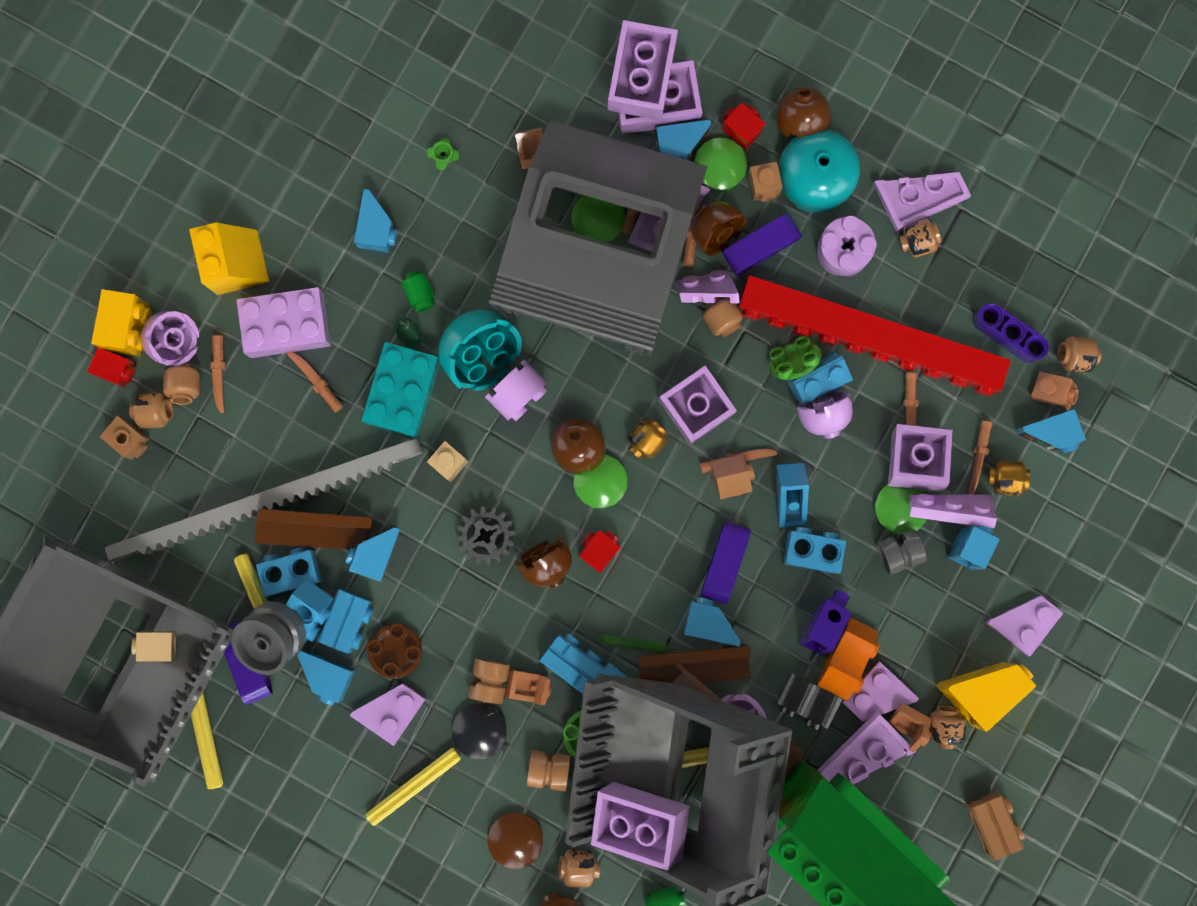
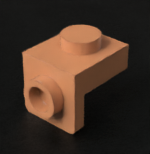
M541 128L515 133L522 169H529L543 136Z
M1040 371L1031 397L1033 400L1057 405L1062 410L1069 411L1071 404L1074 405L1076 403L1079 391L1072 379Z
M510 669L504 697L545 705L551 693V679L540 674Z
M904 703L889 718L888 723L895 730L912 738L909 750L913 753L921 745L925 746L932 734L929 731L932 719Z

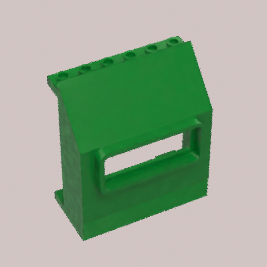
M802 761L785 779L777 832L783 825L787 828L767 848L766 852L821 906H957L941 891L951 879L839 772L828 782L812 767Z

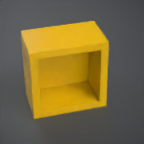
M102 289L91 344L111 353L140 357L141 351H144L141 344V332L145 322L152 316L150 304L135 294Z

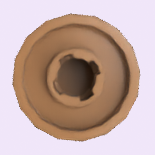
M475 658L472 674L476 679L470 682L468 698L488 703L503 704L506 691L503 682L508 680L511 665Z
M532 750L527 787L543 788L545 785H549L551 790L566 792L571 755L555 753L552 757H549L547 752Z

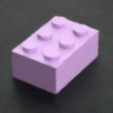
M623 20L608 97V111L662 120L678 30Z
M693 60L672 63L662 120L617 112L621 135L656 130V127L701 121L702 107Z
M319 287L236 299L243 352L250 358L331 346L325 297Z
M612 782L598 791L591 845L669 871L683 859L690 806Z

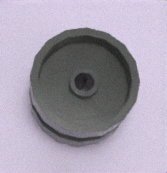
M264 602L253 609L247 617L237 624L232 631L231 644L234 654L245 667L258 674L272 675L279 672L299 652L305 643L306 633L303 622L291 608L279 602Z

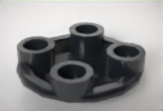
M485 703L473 704L464 708L456 716L452 725V739L456 748L463 755L472 759H486L495 755L503 747L507 737V728L503 716L494 707Z

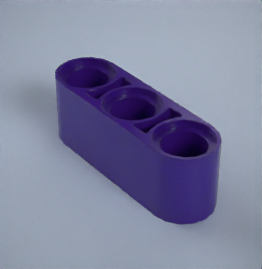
M786 213L731 245L722 252V255L735 276H739L794 244L803 236L789 213Z
M989 303L984 305L973 316V324L977 330L1026 363L1040 360L1049 351V343L1042 335L996 304ZM983 312H988L993 316L992 324L984 321ZM1006 327H1010L1015 331V340L1009 339L1006 336ZM1029 343H1033L1037 346V355H1033L1029 352Z
M724 521L701 590V597L727 605L750 538V528Z
M239 622L231 624L229 627L235 629ZM230 641L224 655L243 703L248 705L273 695V688L268 675L258 674L245 667L234 654Z

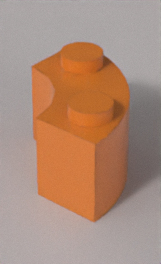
M850 617L834 651L829 653L817 686L846 701L849 700L853 692L857 694L864 683V679L861 677L869 658L873 659L879 650L880 644L877 643L879 631Z

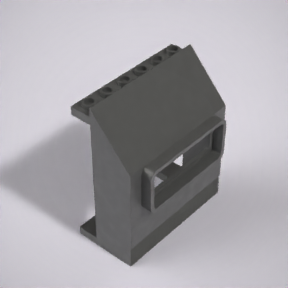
M549 120L526 175L489 304L495 312L522 319L524 315L625 345V350L651 358L707 166ZM557 187L660 217L661 223L652 253L648 255L543 224L552 189Z
M45 533L0 614V717L132 773L134 782L145 787L148 781L155 782L229 645L234 629L176 594ZM118 599L151 615L143 631H177L176 659L173 661H136V655H133L131 651L99 712L96 713L63 699L62 696L114 601Z
M596 674V679L585 681L565 843L571 847H576L591 842L598 791L612 782L677 801L688 720L692 719L712 729L698 832L687 827L683 859L669 871L628 857L625 858L705 898V906H750L766 899L773 858L766 850L776 840L792 728L769 721L767 718L682 684Z

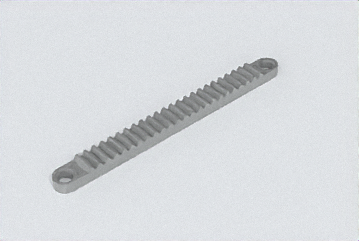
M419 439L403 442L112 544L105 548L108 561L121 560L138 553L152 555L153 551H163L164 547H174V543L183 544L185 540H195V536H205L206 532L215 533L216 528L226 529V524L234 526L237 521L246 522L247 516L249 518H256L258 509L278 510V505L286 508L289 501L297 504L299 497L303 500H309V494L317 497L320 490L329 493L330 486L340 489L341 482L347 486L350 485L351 479L360 482L361 475L369 479L371 478L372 471L378 475L381 474L382 468L391 471L392 464L423 453Z

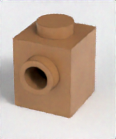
M777 162L750 167L747 177L752 201L761 200V202L776 199L783 188Z
M116 416L99 436L121 456L130 460L140 457L147 449L146 443L150 440L127 419Z
M743 454L710 462L714 484L720 500L752 492L751 480L755 479L751 463L746 464Z

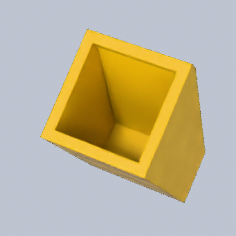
M217 222L189 229L201 283L216 295L270 283L258 230Z
M1001 662L941 681L936 687L954 707L959 708V712L966 716V720L972 727L987 732L1027 696L1036 685L1031 680L1033 678L1032 673L1024 665L1018 666L1015 663Z

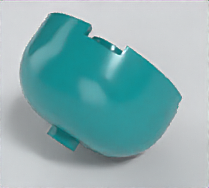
M828 129L800 138L796 136L785 147L778 163L783 187L781 191L792 203L797 205V208L806 212L824 213L838 208L851 196L859 180L860 161L855 148L844 136Z
M488 309L471 310L454 319L443 332L438 348L439 361L443 371L458 388H472L474 391H480L495 385L510 372L506 366L514 360L516 355L520 356L522 340L518 330L500 313ZM482 356L493 369L500 370L492 376L484 377L487 369L479 357Z

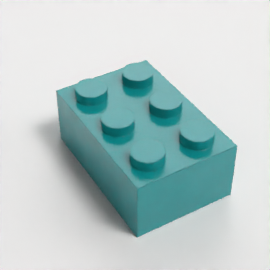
M385 342L361 421L369 426L418 439L440 367L439 358Z

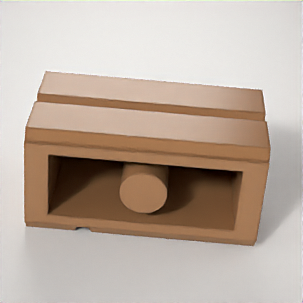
M995 792L966 804L984 851L989 859L996 861L1009 854L1023 850L1024 847L1021 840L1025 839L1019 824L1013 823L1010 814L1014 813L1007 797L1003 798L1001 794Z

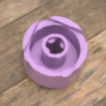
M854 216L836 219L826 227L819 238L817 245L818 261L822 268L832 275L846 277L856 275L868 264L874 255L877 246L875 236L865 222ZM848 244L850 249L843 250L841 246Z
M525 359L521 362L524 367L520 371L515 367L494 388L496 394L493 397L489 393L485 396L507 421L511 418L517 421L527 411L524 407L525 404L531 399L536 402L547 392L544 388L547 382Z

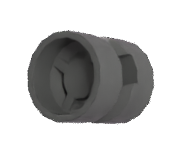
M915 529L898 534L896 540L893 537H889L876 542L878 555L888 575L905 570V565L914 567L927 561L923 543Z

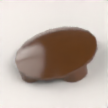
M399 623L388 624L379 628L371 636L366 646L371 667L379 675L389 679L402 678L411 674L419 665L422 657V644L418 635L410 627Z
M518 812L505 814L497 818L490 828L488 835L489 851L494 860L504 867L511 869L524 868L533 863L541 853L543 845L542 831L538 822L526 814Z

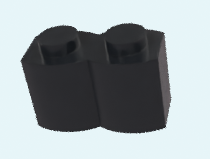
M790 673L776 703L781 705L779 711L793 718L797 713L806 718L804 724L819 731L821 726L826 729L829 728L842 699Z

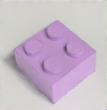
M706 366L661 395L658 400L689 445L737 412Z
M897 424L891 435L888 486L943 492L950 482L953 430Z

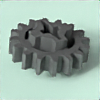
M481 506V513L479 514L473 509L470 510L472 515L470 519L465 516L462 517L466 523L465 526H457V529L462 532V536L456 537V541L463 542L464 544L459 548V551L467 550L469 552L466 556L467 560L476 557V565H480L482 560H485L486 565L491 566L492 559L494 558L498 563H501L500 555L509 556L510 553L507 547L515 546V543L510 541V537L515 536L516 532L509 531V527L513 525V522L504 521L506 517L504 512L497 516V508L495 507L491 509L490 513H487L485 506ZM482 518H492L498 521L499 524L494 526L486 525ZM474 524L476 528L474 536L468 540L469 529ZM483 529L487 532H494L490 537V543L486 541L475 543L482 536L481 531ZM504 533V542L501 548L498 549L496 544L498 537ZM479 546L485 547L490 555L479 554L473 549Z

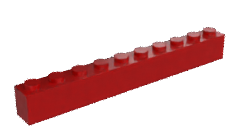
M750 275L746 281L738 306L744 318L754 321L760 318L768 321L769 326L783 329L785 326L794 329L793 333L799 336L809 337L813 335L819 337L821 343L835 346L837 343L846 346L845 350L855 354L865 352L871 354V358L879 362L887 363L890 360L898 363L897 367L907 371L921 370L924 371L923 375L928 378L939 380L942 377L950 380L949 383L960 388H965L967 385L976 388L975 392L984 396H992V394L995 395L1002 391L1011 362L1010 359Z

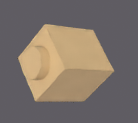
M445 441L427 463L451 482L468 461Z
M177 631L137 632L136 637L132 639V654L136 655V661L175 660Z

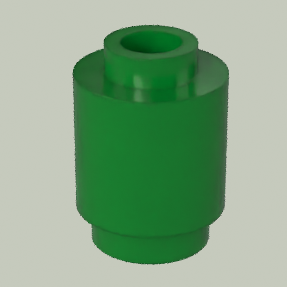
M416 270L404 276L405 280L401 282V286L410 307L414 308L416 313L426 311L436 305L434 301L436 296L426 273L420 274L419 270Z
M676 886L650 892V895L644 896L645 906H686L683 891L677 892Z

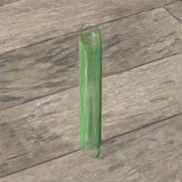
M605 634L604 637H596L604 638L602 641H604L605 645L608 643V645L612 644L614 646L615 644V646L619 645L621 647L622 644L623 647L626 645L627 648H632L633 646L634 649L637 647V649L643 650L644 648V650H655L656 652H661L662 650L663 653H667L664 643L662 642V649L659 641V648L656 641H654L655 649L652 640L651 647L649 640H647V646L645 639H643L644 647L642 639H640V645L638 638H636V644L635 639L633 638L632 643L630 637L629 641L627 637L624 639L623 636L621 641L620 636L617 639L616 635H614L615 640L613 635H611L610 639L608 634L607 637ZM665 642L667 649L674 648V647H668L667 642Z

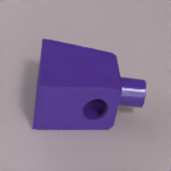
M835 590L830 600L826 599L821 602L797 643L820 656L834 651L851 616V612L845 609L850 596L843 591Z

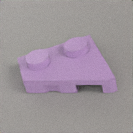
M714 270L707 275H690L682 280L675 281L676 290L681 302L715 303V297H730L731 303H740L739 293L728 270Z
M1037 596L1020 606L1007 610V612L995 618L988 619L986 624L1026 656H1031L1062 616L1063 612L1044 597Z
M878 661L863 677L864 683L857 694L853 692L848 701L843 699L841 702L861 721H866L876 711L882 715L897 709L902 703L909 705L917 702L919 698Z
M403 683L353 711L350 716L394 746L426 698Z

